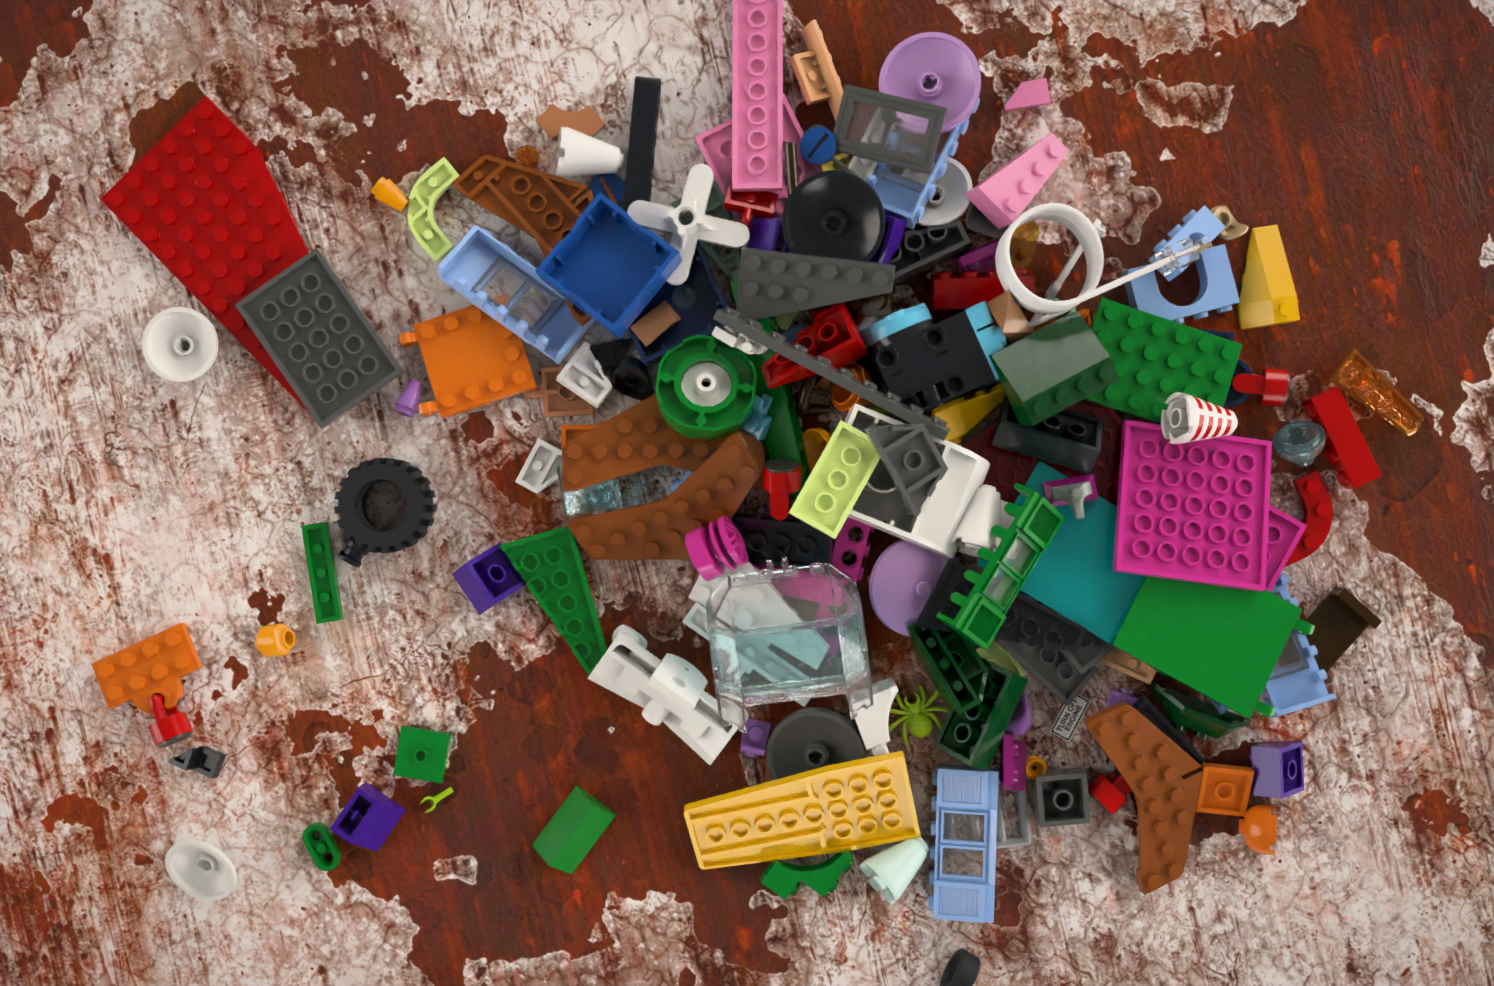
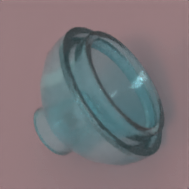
M1310 421L1291 422L1279 429L1273 437V446L1276 453L1286 461L1293 462L1301 467L1312 464L1326 443L1323 427Z

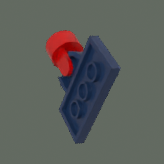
M1198 329L1231 341L1234 340V332ZM1238 359L1223 408L1234 407L1244 402L1251 394H1258L1259 405L1282 407L1286 404L1289 395L1290 373L1284 369L1263 368L1261 375H1253L1249 365L1243 360Z

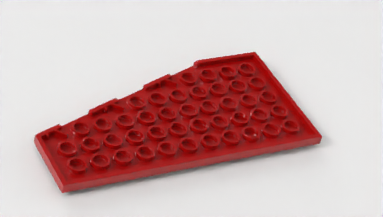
M205 96L100 200L299 404L309 412L235 306L243 298L307 255L309 251L297 228L298 226L271 175L261 150L209 97Z

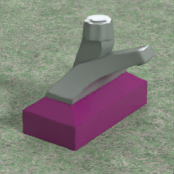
M1094 474L1042 483L1044 498L1053 507L1069 505L1076 519L1085 518L1084 502L1098 499Z

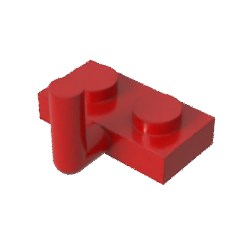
M729 183L724 209L743 213L741 223L750 231L753 215L773 219L778 194L767 191L733 192L732 184Z

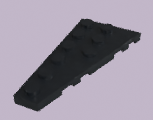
M949 558L914 626L957 633L936 616L939 612L953 620L955 619L961 607L953 603L950 597L954 592H958L966 597L969 596L975 584L966 580L964 573L972 569ZM994 580L991 581L985 591L989 596L998 583ZM1018 593L1005 614L1006 619L994 639L1076 652L1087 628Z

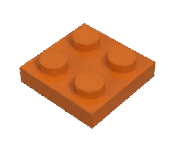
M1202 762L1201 769L1203 770L1196 812L1245 817L1254 776L1252 767Z

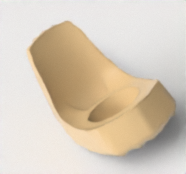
M1219 205L1210 210L1225 226L1218 234L1220 238L1232 240L1248 231L1249 227L1237 222L1227 206Z

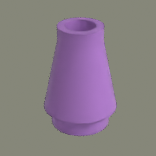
M409 379L408 384L394 403L396 405L394 411L413 418L415 413H418L423 384Z

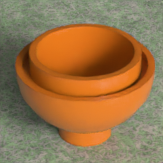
M854 363L846 366V369L855 374L853 378L861 382L866 379L873 383L870 373L863 366ZM835 383L832 385V401L838 411L848 413L855 403L863 407L873 404Z

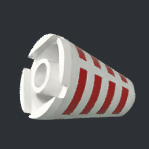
M1182 392L1173 393L1168 397L1165 404H1169L1167 410H1162L1161 414L1163 436L1165 439H1170L1169 443L1172 444L1229 436L1234 432L1238 424L1233 411Z

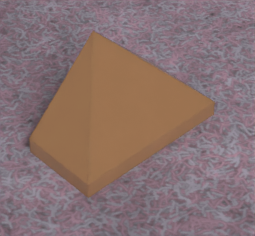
M1009 290L986 303L1011 344L1034 332Z
M664 300L633 324L630 329L647 347L679 322L681 317Z

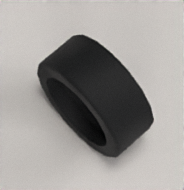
M958 949L952 955L943 971L940 986H973L980 970V958L965 949Z

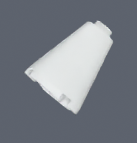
M560 127L557 143L558 151L555 159V176L570 177L616 173L618 168L622 169L624 154L620 153V148L569 127Z
M981 485V488L977 489L951 540V543L954 545L955 540L960 539L958 542L959 552L979 557L977 552L980 548L984 547L995 552L999 546L1001 539L991 533V528L994 525L1001 526L1000 493L996 491L995 487Z

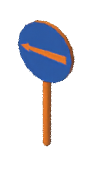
M614 173L599 174L593 179L590 184V190H592L594 198L600 192L618 206L623 203L625 183L620 176Z

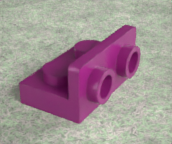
M1001 238L953 257L959 274H962L963 270H977V273H982L996 267V249Z
M1003 735L1000 742V790L1025 791V741L1013 740V735Z

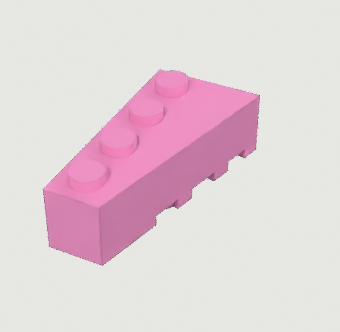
M1052 133L1036 141L964 195L998 229L1012 224L1018 218L1069 150Z

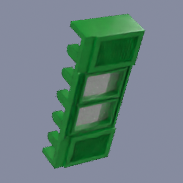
M1018 483L1015 484L1014 488L1026 500L1022 507L1013 503H1007L1004 506L1005 512L1015 517L1009 529L999 525H994L991 528V533L1002 541L995 552L984 547L978 550V556L988 562L982 574L980 575L972 570H967L964 573V578L970 583L975 584L968 597L958 592H954L951 595V601L961 607L954 620L939 612L936 616L962 637L985 650L988 649L1006 619L1005 614L1042 552L1047 550L1065 520V517L1037 491Z

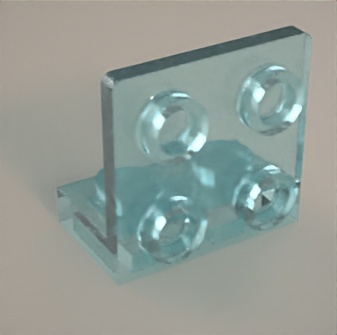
M562 466L557 467L564 514L566 516L623 506L618 478L595 484L579 491L563 492Z

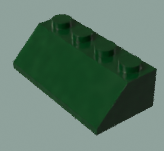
M980 657L988 669L982 703L961 715L951 707L934 746L971 767L987 771L1028 683V679Z

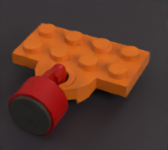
M179 623L91 664L108 709H115L133 701L135 706L143 712L154 714L156 722L150 724L148 728L156 747L164 748L181 742L192 735L193 730L186 712H179L176 703L180 697H183L181 678L203 667L185 623Z

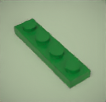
M329 522L303 525L301 528L316 624L343 620Z

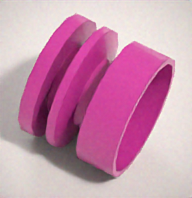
M726 515L719 517L717 522L711 521L708 524L709 532L701 526L685 535V543L690 558L705 581H711L724 575L725 566L733 571L737 568V565L743 566L748 563V554L743 538L734 523Z

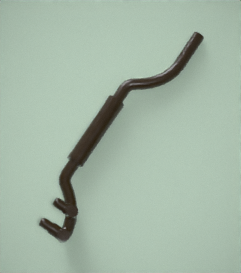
M795 142L784 143L788 196L799 185L797 143ZM835 304L823 306V310H825V309H827V308H829V307H831V306H833V305H835ZM818 374L807 377L801 382L796 408L799 417L830 413V407L827 404H810L812 391L823 390L817 384L821 377Z

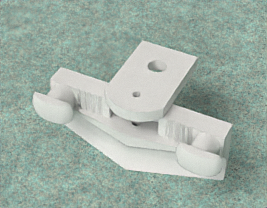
M627 625L618 626L612 635L613 643L587 679L644 708L642 716L646 721L655 726H659L662 722L665 723L703 760L711 765L737 729L746 724L748 712L729 697L723 696L717 700L706 693L704 689L708 681L695 666L685 659L667 653L661 661L646 650L647 640L641 634Z

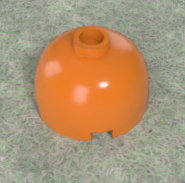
M1257 804L1251 806L1246 811L1244 819H1239L1238 834H1244L1245 844L1254 852L1275 856V850H1270V845L1276 844L1277 815L1271 814V810H1277V805Z

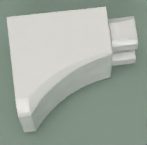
M892 678L881 680L845 694L866 750L871 749L874 756L889 753L886 743L890 741L888 729L889 713L892 702L898 692L897 685Z

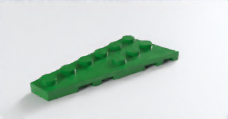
M564 526L499 545L512 562L513 567L519 572L542 609L557 627L556 629L560 635L566 640L588 675L591 674L608 648L573 533L568 526Z

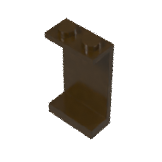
M1335 586L1305 620L1315 626L1312 635L1307 634L1306 638L1310 646L1315 645L1318 654L1314 655L1319 670L1324 669L1327 673L1367 627L1376 629L1382 622L1347 589ZM1291 636L1280 655L1282 657L1280 662L1284 666L1300 661Z

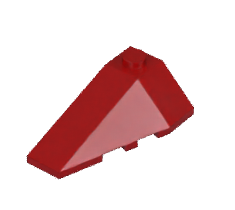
M844 302L837 303L820 312L814 317L815 322L805 331L801 329L796 334L798 337L791 343L792 346L798 343L809 349L808 354L815 358L821 355L831 361L830 366L834 368L846 366L869 354L863 337ZM777 352L761 366L769 389L817 375L815 372Z

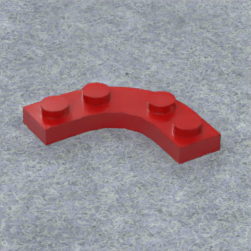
M1318 470L1292 480L1303 505L1304 517L1302 523L1306 524L1307 527L1285 567L1314 553L1323 544L1330 531L1333 518L1332 503Z

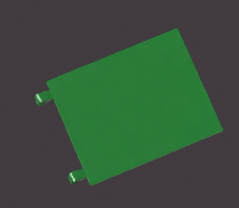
M1145 576L1111 645L1248 719L1251 718L1253 711L1264 717H1272L1275 713V708L1259 701L1292 630L1294 629L1302 635H1312L1315 626L1298 619L1302 612L1301 608L1267 590L1258 592Z

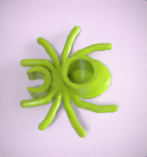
M919 685L921 701L919 695L913 691L916 696L914 702H908L907 696L904 694L903 701L906 706L903 704L899 693H897L895 696L896 700L903 710L890 708V713L904 716H901L889 726V733L895 726L905 720L902 725V738L907 746L909 745L907 724L910 732L919 738L930 734L932 730L930 717L937 723L939 730H941V721L934 713L929 711L949 712L950 708L928 707L939 694L937 690L925 703V691L923 686Z

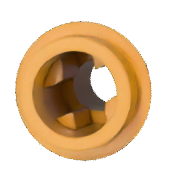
M381 177L371 190V193L375 195V199L400 212L409 204L406 196L390 179L387 180Z

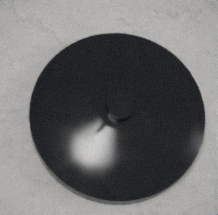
M841 170L819 172L802 181L788 197L782 215L783 236L791 253L867 262L879 249L886 226L884 207L874 188L861 177Z

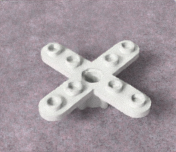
M697 164L690 169L681 204L677 208L637 200L627 210L628 215L640 226L672 234L670 245L679 251L682 262L667 279V282L671 285H680L687 280L698 240L734 249L743 248L750 240L749 230L744 224L705 215L714 181L712 169L705 164ZM686 217L694 218L688 225L681 224V221Z

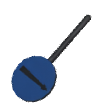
M815 127L803 135L800 141V152L807 162L813 165H821L832 160L844 171L855 174L834 156L837 143L831 131L824 127Z

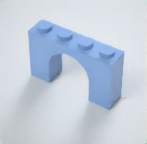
M1225 244L1204 249L1194 254L1200 279V290L1198 296L1190 305L1177 306L1168 302L1159 291L1153 270L1124 283L1130 307L1180 324L1185 323L1184 318L1193 316V320L1208 317V312L1217 309L1218 314L1233 310L1232 305L1239 303L1240 300ZM1151 264L1128 269L1122 273V277Z

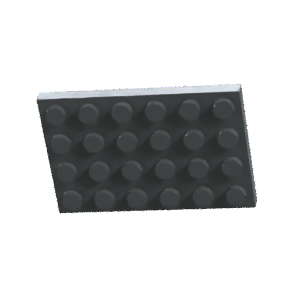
M315 248L235 304L240 314L321 429L327 427L405 372L319 248Z

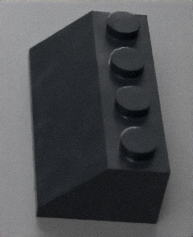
M1005 393L994 427L991 445L1090 474L1101 451L1103 420L1064 409L1033 426H1020Z

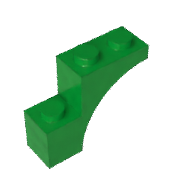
M844 849L824 862L806 866L790 864L783 860L775 859L771 861L761 875V883L784 900H786L789 894L793 896L797 892L801 884L799 883L800 880L825 897L828 892L832 893L839 884L837 879L842 872L847 873L854 863L852 860L853 853Z

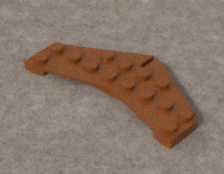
M490 155L480 157L452 182L461 195L536 239L545 258L557 243L570 233L576 220L594 199L592 190L588 191L589 187L587 185ZM565 298L574 319L582 327L586 325L592 318Z
M656 394L564 445L562 449V491H579L595 484L660 465H668L694 472L729 436L717 440L690 438L678 433L662 417L657 405ZM737 430L733 434L741 433L760 464V475L751 489H763V444L756 438Z
M737 432L726 438L719 445V448L670 495L646 504L594 515L592 513L578 515L569 520L567 526L587 555L592 559L691 560L685 543L686 533L701 526L709 532L708 524L713 520L717 522L718 518L724 515L731 519L759 477L760 464L741 433Z
M1120 702L1086 718L1085 722L1090 734L1098 741L1133 791L1138 806L1139 867L1136 868V881L1140 892L1146 895L1178 879L1184 872L1203 770L1199 768L1201 765L1133 706L1126 702Z

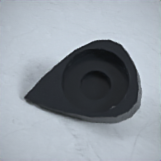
M633 356L624 357L618 360L611 368L609 381L613 389L619 393L640 401L655 394L650 374L643 362Z

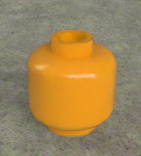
M285 624L263 626L255 638L256 648L265 657L286 655L295 644V635Z

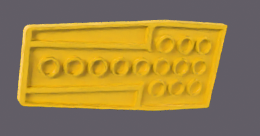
M903 750L820 767L692 802L684 806V817L699 867L703 870L768 862L775 859L784 860L838 853L844 849L852 851L921 837Z

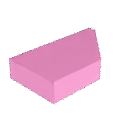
M1047 78L1021 82L1004 106L1003 112L1049 105L1050 97Z

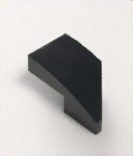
M200 746L171 758L169 763L184 770H194L214 779L219 776L226 754L206 746Z

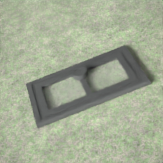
M845 84L833 130L837 143L836 151L930 174L948 108Z

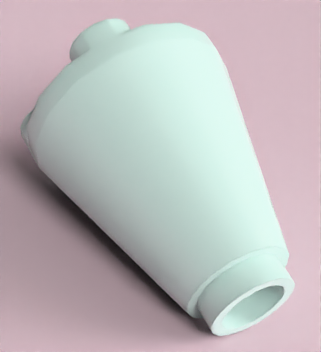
M921 837L904 840L867 858L859 867L867 877H871L868 880L870 885L877 892L882 890L884 898L889 904L893 905L901 897L927 858L930 848Z

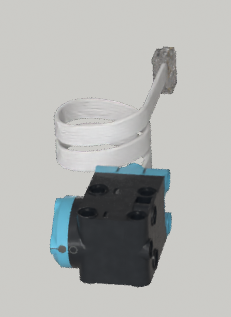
M1047 203L1027 210L1005 231L996 249L995 264L1002 287L1005 291L1009 290L1019 306L1034 313L1046 314L1029 322L1031 327H1035L1068 312L1085 300L1159 268L1162 276L1186 267L1199 259V255L1203 251L1213 246L1208 235L1194 241L1187 237L1155 254V263L1096 288L1103 271L1104 254L1102 243L1095 227L1077 209L1065 204ZM1047 219L1061 223L1076 236L1084 251L1087 266L1084 286L1076 298L1066 301L1046 300L1030 292L1020 282L1012 267L1009 253L1010 240L1016 228L1030 221ZM985 301L936 324L925 303H921L894 312L860 331L871 361L869 365L870 372L879 391L884 394L889 391L901 398L899 402L908 407L911 403L924 410L923 415L950 401L1000 381L989 355L1006 347L1007 338L999 326L987 327L995 322ZM892 413L890 415L895 420L903 423L907 422Z

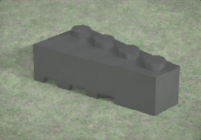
M961 221L929 226L926 229L905 231L900 246L888 261V263L896 265L893 284L901 283L969 251L971 241Z

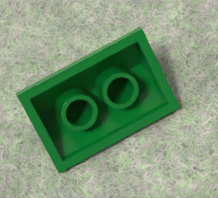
M576 785L532 845L548 866L572 874L616 816V813Z

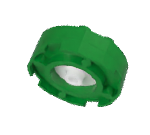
M696 335L683 339V343L671 351L668 350L659 363L655 387L659 411L670 427L686 437L717 440L727 437L739 430L753 412L757 384L756 369L752 360L750 361L743 351L737 347L729 346L714 336Z

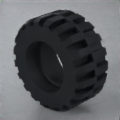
M393 458L365 460L359 463L358 467L351 468L347 472L349 476L342 478L340 481L341 491H336L334 498L338 499V506H334V513L340 516L337 524L339 528L345 529L344 536L348 540L353 539L355 546L366 548L368 552L391 553L412 547L418 543L420 538H424L428 533V526H432L434 522L432 514L436 512L437 504H433V498L436 496L434 490H431L429 487L431 482L421 474L422 471L419 468L411 466L409 462ZM381 482H391L398 485L405 494L407 501L404 519L399 525L390 529H382L375 526L368 518L365 509L368 492L374 485Z

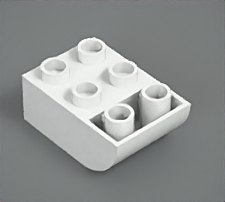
M856 403L849 409L844 421L865 434L867 433L864 429L868 427L905 424ZM930 434L948 470L942 480L937 482L936 489L931 497L928 496L921 506V513L917 517L912 516L880 458L848 517L953 559L960 539H956L953 545L951 543L952 537L977 489L983 485L990 463L968 449L947 440L943 441Z

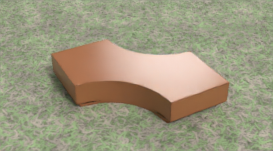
M553 104L535 120L552 140H556L559 137L560 127H569L594 137L606 126L589 105L580 111L569 112Z

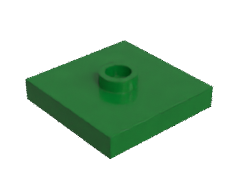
M402 725L393 775L443 783L452 733Z

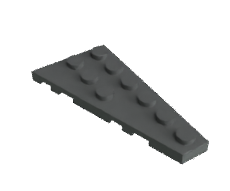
M743 247L741 249L736 311L740 313L739 318L748 322L749 319L758 320L890 293L893 291L896 265Z

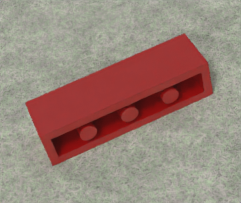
M1013 268L1020 282L1034 294L1035 276L1030 271H1027V268ZM988 269L987 273H977V270H963L962 274H952V271H939L937 275H931V306L934 310L967 309L984 301L987 303L1005 292L996 269Z
M1339 386L1328 387L1302 400L1305 405L1303 407L1304 413L1312 420L1315 426L1314 433L1317 439L1323 442L1326 448V458L1334 465L1337 471L1336 478L1341 486L1345 487V489H1356L1382 476Z

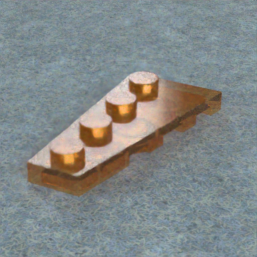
M1355 348L1346 353L1328 379L1407 436L1415 433L1425 418Z

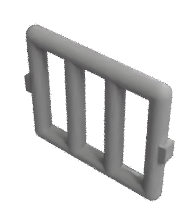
M1000 774L998 776L996 849L1028 846L1032 842L1029 814H1032L1031 804L1027 802L1026 790L1016 791L1021 836L1007 838L1000 790ZM944 813L947 839L957 840L954 813ZM969 814L972 841H982L979 815ZM948 848V851L951 854L983 851Z

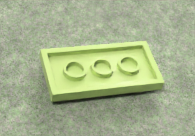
M840 420L792 505L789 514L836 539L880 460L867 434Z

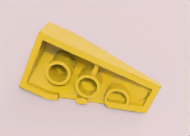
M1278 225L1252 228L1246 254L1245 273L1242 275L1241 281L1243 284L1239 297L1240 302L1237 303L1240 330L1287 324L1300 320L1297 294Z
M1002 384L993 387L990 393L986 394L983 390L978 391L967 401L963 397L932 409L931 419L933 416H937L946 421V427L950 428V431L945 440L960 446L963 444V440L1001 407L1005 390Z

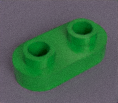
M320 822L312 823L303 832V842L315 865L322 871H331L340 863L341 851L325 824ZM319 831L321 838H316L314 832ZM326 853H331L333 859L328 860L326 858Z

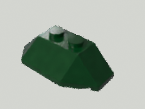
M915 623L909 625L907 631L916 656L942 699L959 715L982 703L988 669L972 643L955 632L914 626Z
M1151 682L1149 685L1162 715L1171 721L1172 726L1178 730L1184 731L1185 727L1194 730L1193 735L1207 740L1208 736L1219 739L1250 725V719L1226 710L1224 714L1220 715L1214 705L1155 682Z

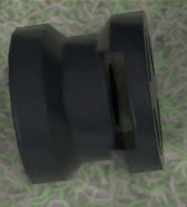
M347 539V546L339 552L338 556L350 565L359 568L362 564V558L368 555L369 552L366 548L355 546L353 539Z

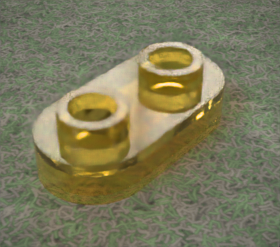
M1034 221L1019 226L1012 234L1009 253L1013 268H1025L1032 261L1040 233L1039 227ZM1023 229L1028 230L1029 237H1023L1021 231ZM1015 253H1020L1022 255V261H1017L1015 259Z

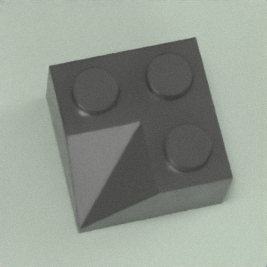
M1080 767L1054 769L1035 776L1033 788L1034 819L1040 827L1091 823L1087 775Z

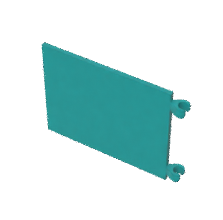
M1039 461L1024 486L1037 491L1044 497L1043 482L1067 479L1068 477ZM1019 494L1014 504L1022 507L1026 498ZM1098 496L1097 500L1083 503L1085 518L1076 519L1069 505L1054 507L1065 517V520L1047 550L1042 552L1020 591L1060 615L1087 628L1088 632L1110 644L1114 636H1116L1145 576L1113 572L1117 506ZM1007 557L1004 559L1007 564L1012 560ZM981 558L977 565L984 569L988 564L987 561ZM998 569L995 575L1001 578L1004 572Z

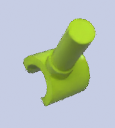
M450 786L434 797H425L419 805L425 801L430 802L431 808L424 812L430 813L440 800L454 791Z

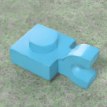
M762 394L761 398L756 395L753 412L740 430L756 438L758 441L765 440L772 417L767 415V411L773 398L767 394Z

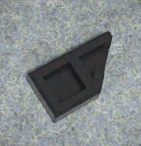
M632 338L592 345L590 350L595 359L600 363L602 370L612 368L618 360L624 358L634 341Z

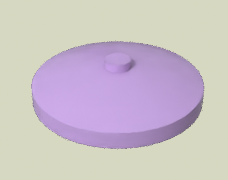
M940 32L916 34L899 43L885 59L879 75V92L948 108L941 133L954 129L965 121L975 108L981 91L980 68L973 52L958 38ZM896 111L898 117L895 123L908 132L925 135L929 119Z
M903 539L890 545L877 559L869 580L870 601L873 610L881 622L891 630L909 636L907 627L917 621L949 558ZM955 555L953 560L959 562L958 558Z

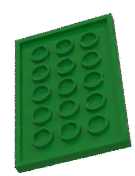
M1105 298L1098 299L1090 329L1111 357L1120 380L1083 400L1161 425L1162 410H1167L1169 404H1165L1166 400L1176 392L1186 393L1224 407L1243 344Z

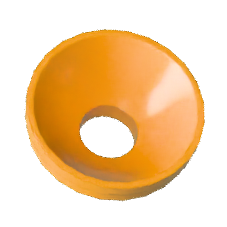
M810 428L802 434L811 472L824 450L825 441L828 443L831 435L822 428Z

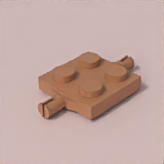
M565 366L541 368L542 381L540 388L525 392L534 393L525 394L526 399H541L545 418L595 415L593 405L556 381L557 376Z

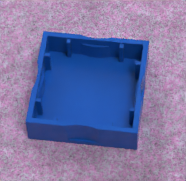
M599 192L576 220L570 233L557 243L535 272L542 281L620 339L680 265L682 258L678 250L651 230L637 224L626 211Z

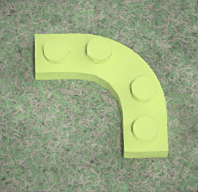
M445 157L440 159L416 181L409 195L410 200L407 214L408 223L414 237L436 263L455 248L439 228L434 215L437 200L453 185L452 182L460 176Z

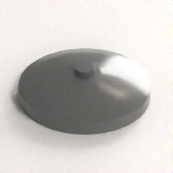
M804 708L784 717L771 733L766 751L767 765L773 780L832 764L867 758L863 739L853 723L841 714L824 708Z

